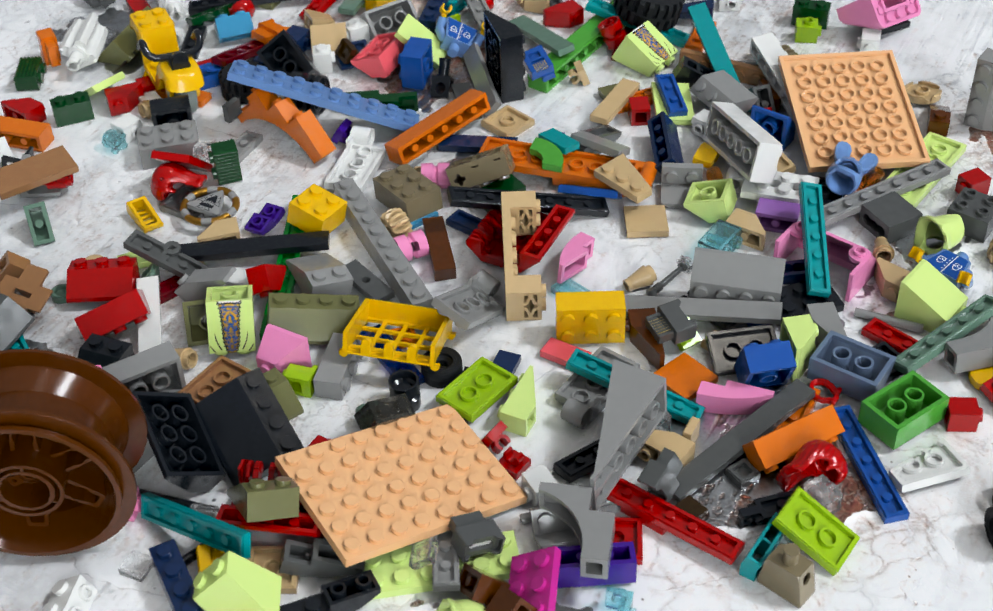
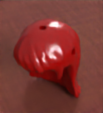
M163 163L152 174L150 182L151 192L158 201L163 202L170 193H175L174 184L182 183L199 188L206 182L207 175L194 173L176 163Z
M819 439L805 443L799 449L791 463L783 466V469L779 471L776 477V481L784 492L791 490L802 479L810 476L817 478L816 486L824 482L837 485L846 478L848 465L841 451L832 443Z

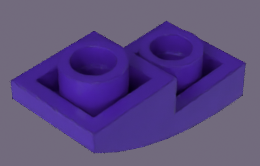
M266 202L259 214L254 213L244 229L262 236L267 234L285 215L284 207Z

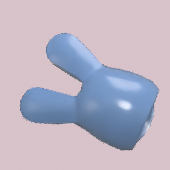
M844 141L839 142L834 149L835 161L830 165L825 175L826 185L837 195L844 196L854 193L859 188L863 175L877 166L878 157L873 153H867L857 161L855 158L850 157L851 145Z

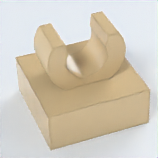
M581 61L574 62L576 69H570L567 72L569 77L575 76L571 78L572 84H578L580 80L583 86L590 84Z

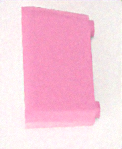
M857 0L836 9L839 20L846 25L882 30L919 16L921 7L918 0Z

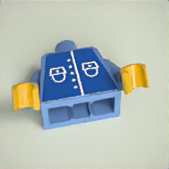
M443 3L439 8L441 16L438 17L435 27V33L440 41V48L447 51V55L451 58L456 56L463 58V55L473 43L479 45V48L485 39L484 22L480 27L481 32L478 33V30L451 17L446 18V15L452 11V5L446 11L444 9L445 3Z
M912 246L907 256L913 258L916 263H919L922 259L927 260L959 290L962 286L965 289H970L973 286V272L970 270L971 262L965 252L955 254L947 249H943L935 254L924 255V250L917 246Z

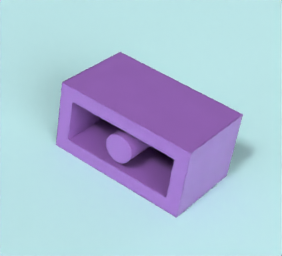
M760 197L755 214L765 231L783 234L793 223L799 221L800 204Z

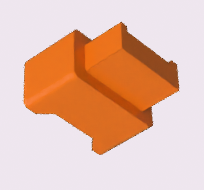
M274 19L258 23V28L251 30V39H256L266 45L283 29L286 31L290 27H283L275 23Z
M46 28L36 31L40 54L45 64L52 67L61 65L58 42L53 30Z

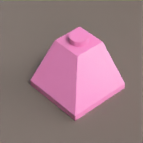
M268 324L256 355L258 368H260L262 373L274 367L283 373V370L287 369L290 363L312 368L308 338Z

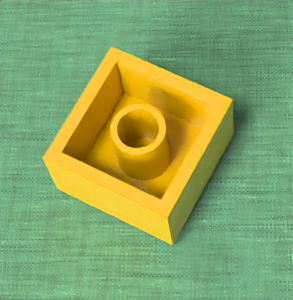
M313 184L289 202L287 222L304 232L329 230V233H331L345 221L348 202Z

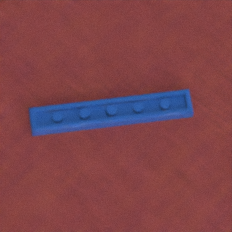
M850 405L835 407L834 409L845 429L837 437L883 523L888 524L908 520L910 513Z

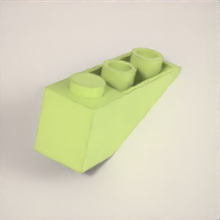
M531 365L525 373L520 375L515 389L512 388L510 390L505 404L500 405L497 413L499 421L501 420L507 426L506 431L524 437L528 435L536 422L534 372Z

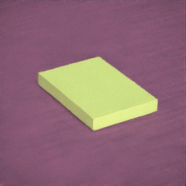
M408 13L394 37L403 44H407L410 37L432 39L433 68L437 70L439 68V58H445L447 51L440 48V41L434 33Z
M651 82L655 116L662 111L667 114L655 82ZM677 83L688 113L687 116L669 118L675 125H692L691 120L694 116L689 83Z

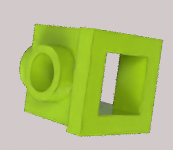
M290 363L287 369L283 370L282 374L288 379L295 394L308 398L313 396L315 392L313 379L318 366L313 365L310 368Z

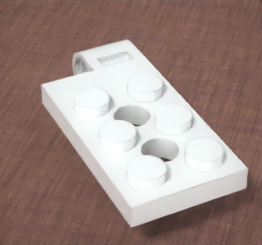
M356 125L352 127L350 135L345 141L346 149L324 181L325 189L334 190L333 183L353 178L361 192L365 191L387 155L385 148L372 146L375 139L373 128Z
M733 166L728 169L725 179L732 178L736 194L740 193V198L759 200L761 197L800 204L798 187L800 182L819 184L820 177H813L811 175L777 171L772 184L749 182Z

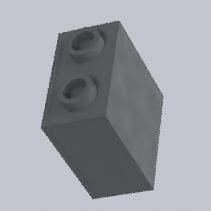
M894 191L862 204L859 223L876 238L883 236L891 244L915 234L918 220L922 217L923 213Z

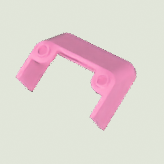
M801 221L793 223L775 241L773 257L786 259L797 247L803 249ZM826 231L828 261L852 271L849 274L845 301L849 302L874 276L876 259L865 247Z

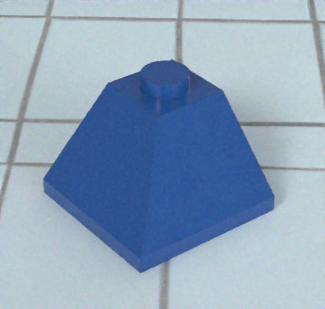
M756 105L752 106L751 119L783 145L782 151H784L794 140L796 129L794 121L789 116Z

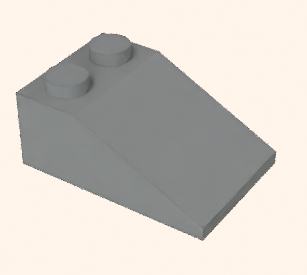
M320 253L286 259V265L302 293L351 295L354 279L346 265L331 255Z

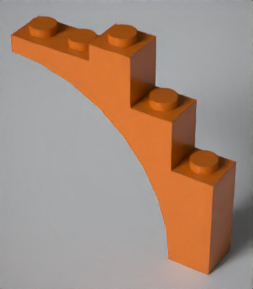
M253 87L251 89L252 93L247 97L249 100L248 104L241 109L242 113L237 116L241 123L248 119H261L276 125L302 147L314 164L336 150V147L310 109L304 113L302 110L299 111L291 98H278L274 93Z

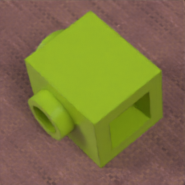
M796 18L795 43H817V37L821 36L822 26L818 25V18Z

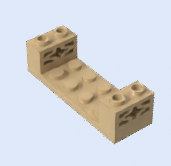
M535 190L501 192L506 321L542 320V311H546V283L541 284V275H518L517 264H513L517 263L516 247H512L516 246V236L533 235L536 232V226L541 225L540 213H536L541 212L540 199H536Z

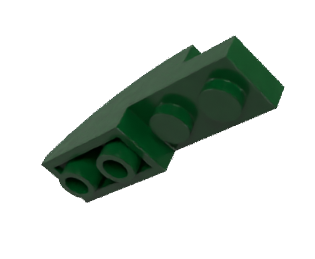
M379 90L345 92L349 94L357 93L366 99L374 98L386 105L394 104L403 110L411 109L418 111L417 91L379 94Z

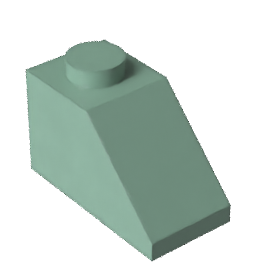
M44 201L23 206L34 247L55 242Z

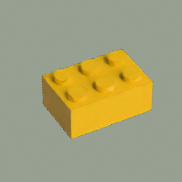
M624 291L555 292L556 339L568 344L625 343L626 304Z

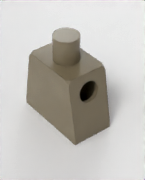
M780 543L765 560L757 582L800 609L815 593L814 563L811 559L800 553L798 545L794 543Z

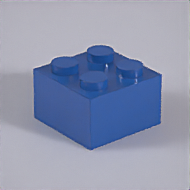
M410 37L407 44H404L402 53L398 55V64L401 67L399 79L402 80V88L424 90L434 71L432 39Z
M775 339L766 344L749 343L745 345L734 367L739 383L767 388L786 385L797 365L790 340L781 341L780 339Z

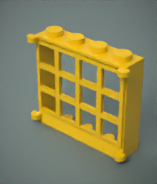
M365 298L343 331L342 348L339 349V354L342 357L354 354L430 366L432 371H438L440 364L436 363V360L447 338L453 340L456 332H452L453 321L439 314L435 308ZM368 322L382 324L380 328L366 326ZM387 325L403 327L401 331L386 329ZM408 328L424 330L421 335L407 332ZM361 331L376 333L374 337L359 335ZM429 331L437 332L435 337L427 335ZM382 334L397 336L395 340L382 339L380 337ZM403 337L419 339L416 344L401 341ZM355 340H362L361 345L353 343ZM424 340L432 341L431 346L422 344ZM376 343L384 344V349L375 348ZM398 346L406 347L407 352L396 351ZM419 350L430 351V356L417 353Z

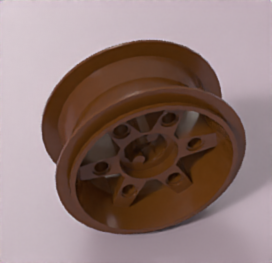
M9 349L0 351L1 552L26 556H54L79 552L99 545L116 535L132 516L137 502V483L132 469L137 465L144 453L147 443L148 426L139 401L122 382L104 369L74 356L49 350Z

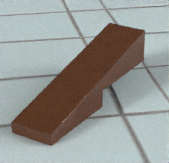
M443 216L422 218L435 281L456 279V265Z

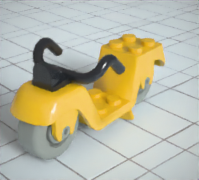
M156 7L151 10L131 13L130 29H133L137 35L136 49L141 50L145 68L143 77L149 75L156 90L165 88L168 97L188 94L192 113L196 112L198 108L197 96H200V88L204 86V79L199 65L192 56L202 49L204 43L202 32L199 29L193 30L191 38L196 40L195 45L190 49L179 51L175 25L165 8Z

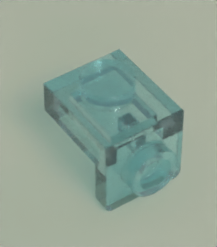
M607 587L605 606L607 608L618 611L637 610V608H633L634 592L623 588Z

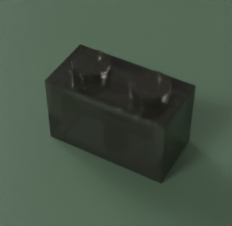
M406 393L367 402L354 417L360 430H364L370 427L374 429L378 425H385L400 418L415 415V412Z

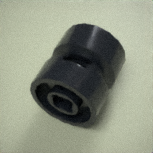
M407 369L393 372L388 379L391 408L398 414L404 415L416 412L421 406L418 375L414 371Z

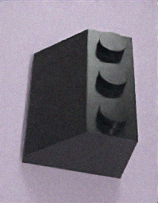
M284 29L256 52L268 70L274 72L282 71L288 76L295 70L307 72L310 75H321L293 36Z

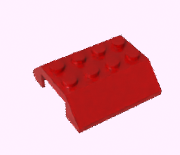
M556 204L548 215L540 213L541 225L536 226V232L533 235L516 236V246L512 247H516L517 263L513 264H517L519 273L541 261L575 214V209ZM490 209L478 224V229H474L466 239V244L481 261L504 268L501 210Z
M242 459L237 469L239 484L247 483L251 479H262L263 462L256 461L254 465V460ZM271 462L268 480H275L276 477L282 476V474L276 467L275 462ZM300 500L299 517L247 523L233 502H231V505L222 504L216 516V519L241 529L325 538Z

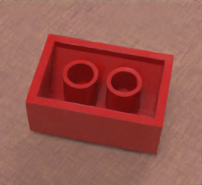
M120 256L111 259L99 257L92 260H86L85 258L72 260L67 269L66 302L111 301L136 289V278H140L137 257Z
M136 288L74 318L86 341L92 333L105 337L112 332L117 335L127 330L126 325L132 322L137 325L147 320L146 315L150 314L151 311L143 290Z

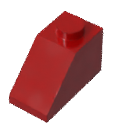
M568 0L543 9V25L572 28L584 23V8L574 0Z
M141 81L104 89L111 116L131 112L140 103L138 97L144 95Z
M32 98L11 99L0 102L6 117L43 122L47 119L43 103Z
M262 264L245 269L248 284L253 285V295H260L261 299L268 298L269 293L281 290L287 270L286 265Z

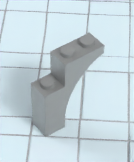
M993 316L989 318L988 324L980 331L961 339L946 342L944 362L955 374L993 366Z
M540 482L539 508L563 520L578 539L581 547L580 576L608 579L615 534V512L592 510L593 487Z

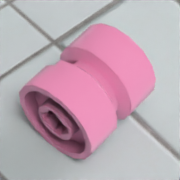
M449 162L438 163L437 166H434L433 163H421L422 175L441 189H447L448 186H451L445 171L450 165Z
M421 229L409 232L407 237L404 234L393 237L408 261H411L413 257L418 259L429 255L428 241Z

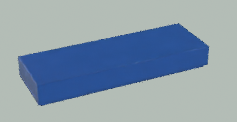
M673 73L655 75L654 81L668 117L687 116L688 109Z
M566 184L558 185L559 193L622 199V194L612 189Z

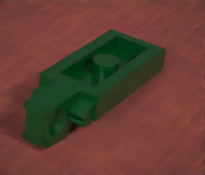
M228 3L188 16L185 19L188 25L202 26L205 21H215V18L219 15L228 14L230 16L228 9H231L233 5Z

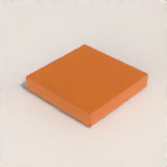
M685 352L654 372V374L666 378L667 390L690 401L696 398L701 381L714 384L718 382V376Z

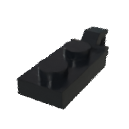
M794 490L753 499V503L747 505L746 508L738 509L737 521L740 526H751L754 523L756 525L767 524L775 512L778 513Z

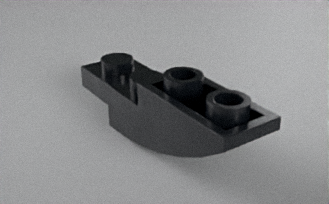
M370 569L321 585L320 593L280 606V611H357L380 594L381 587Z

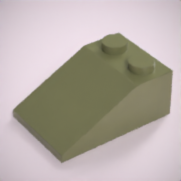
M278 476L275 480L267 481L251 479L247 483H240L227 490L228 497L247 523L299 517L300 487L288 476Z

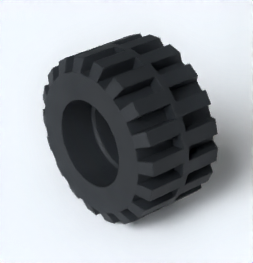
M245 60L250 65H262L258 62H253L252 60ZM232 63L223 66L218 75L222 97L226 101L237 97L240 99V104H248L249 100L247 97L252 93L251 89L253 87L226 80Z

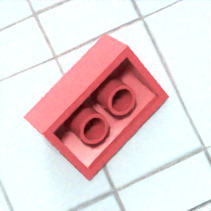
M396 32L378 34L350 62L370 77H381V79L389 77L391 72L400 66L398 64V55L402 53L404 44L394 37Z

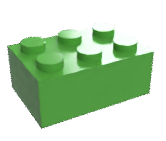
M912 370L862 400L858 421L892 450H895L943 420L950 397Z

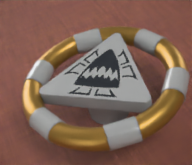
M207 186L197 189L183 198L180 204V214L184 220L191 224L210 226L215 220L233 217L240 207V200L237 194L228 188ZM224 195H226L232 201V206L221 215ZM187 208L203 213L204 218L192 216Z

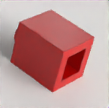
M648 96L629 97L628 115L631 126L648 125L647 121L651 119V107Z
M978 167L958 174L955 191L959 194L964 187L988 194L992 178Z
M950 397L944 418L946 431L976 432L979 422L983 421V409L979 408L977 398Z

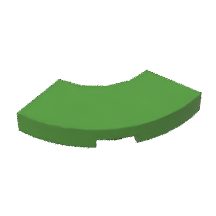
M536 137L529 148L530 154L541 159L542 169L562 173L563 154L560 149L553 143Z

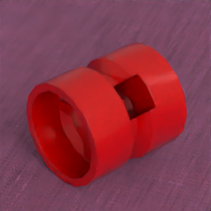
M618 16L608 17L598 25L608 50H616L627 35L625 30L622 29L623 25Z

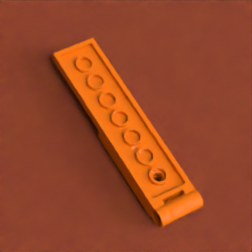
M487 136L478 152L481 153L508 144L516 166L513 172L552 178V185L566 184L614 190L594 177V170L615 158L612 156L575 150L566 155L563 154V170L560 173L542 169L541 159L530 154L529 148L532 143ZM628 159L652 187L657 174L656 163Z

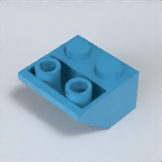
M238 11L235 15L228 16V14H222L215 18L214 29L219 43L250 38L251 30H254L250 12Z

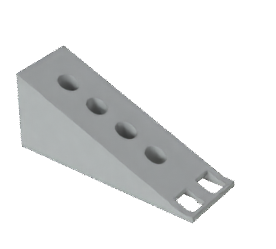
M613 359L594 473L590 477V487H593L592 510L596 511L602 506L667 413L666 378Z

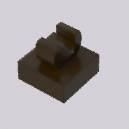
M342 38L335 53L344 64H350V61L359 51H357L354 44L348 38Z

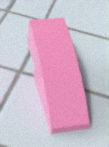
M580 232L567 243L560 256L557 283L565 282L587 267V260L593 255L595 238Z
M727 380L725 386L701 381L696 395V403L705 407L704 412L747 415L752 414L773 398L775 391Z

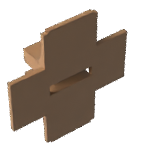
M28 264L19 278L7 274L0 282V293L9 296L24 310L34 314L35 312L40 313L53 293V290L42 287L49 271ZM15 289H17L21 295L14 293Z

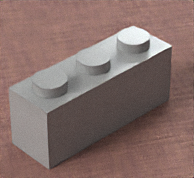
M333 332L314 376L315 397L343 400L346 391L350 390L352 375H356L358 360L362 359L363 356L348 354L346 357L340 356L339 349L342 348L343 342L342 333ZM355 340L353 343L361 345L360 340Z

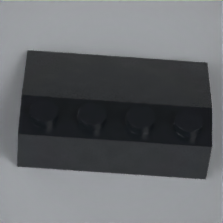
M485 10V62L497 95L502 104L523 100L524 92L526 91V85L523 80V76L526 75L523 60H525V51L523 49V44L525 43L524 33L520 32L517 25Z
M260 368L236 377L195 404L233 487L239 484L237 469L242 459L254 460V465L256 461H262L264 466L262 478L268 476L269 466L271 462H275L276 456L304 448Z
M131 391L144 411L148 426L146 436L164 479L188 492H210L226 476V473L191 393Z

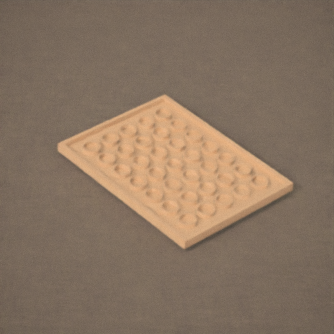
M892 50L785 55L778 57V65L808 173L827 172L830 165L835 161L834 149L841 141L851 145L850 157L855 158L857 161L867 153L875 154L878 157V164L874 169L917 167L930 163L929 154Z
M448 404L275 457V465L282 476L292 478L300 487V502L345 568L450 531L448 526L450 518L453 516L480 511L483 517L486 518L527 502L526 493L459 413Z

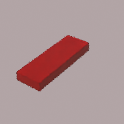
M876 317L866 324L861 331V335L876 343L885 341L900 354L918 342L913 337Z

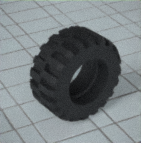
M614 0L613 6L617 15L623 21H627L629 25H634L638 28L646 21H649L659 32H665L677 24L685 0Z

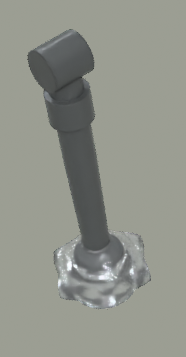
M681 255L676 261L678 268L662 281L646 290L647 295L657 296L656 293L662 291L663 287L681 272L689 275L692 272L693 260L688 256Z

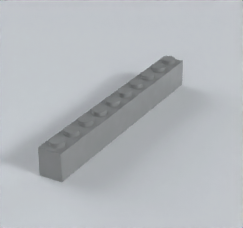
M353 178L333 183L334 195L348 202L346 220L390 288L394 290L399 302L434 308L431 305L434 298Z

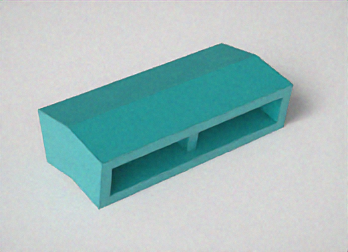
M776 512L770 518L740 564L739 575L749 580H756L765 560L775 550L783 537V533L771 524L777 515ZM769 534L775 536L772 542L767 539ZM757 553L763 555L759 562L754 559Z

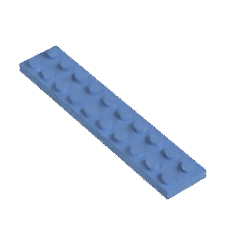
M234 60L226 79L401 131H406L419 122L420 114H417L414 110H403L394 104L386 105L374 98H362L357 93H345L340 88H328L320 82L311 83L299 76L291 77L282 71L274 72L268 70L267 67L262 65H250L245 60Z

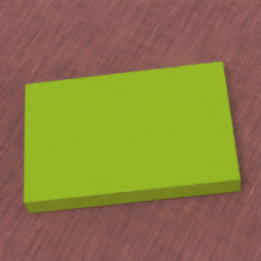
M482 356L436 395V402L441 405H450L462 418L473 423L518 383V377Z
M799 486L792 492L771 522L773 526L833 576L838 573L860 539L856 533Z

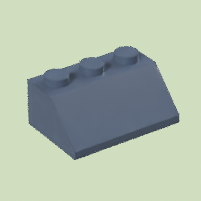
M830 330L810 357L807 378L811 380L817 378L829 380L836 388H842L841 393L862 401L885 387L896 357Z

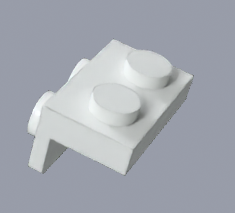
M81 575L59 580L54 585L53 593L42 611H89L97 594V589Z

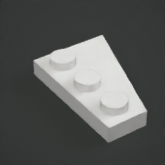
M944 438L937 441L935 447H927L922 450L920 456L909 458L889 470L890 479L901 493L970 475V466Z

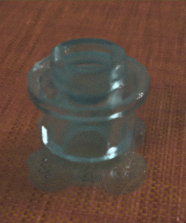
M110 129L103 134L102 144L106 148H112L111 152L113 154H118L120 150H124L128 146L125 140L126 134L123 132L118 134L115 130Z

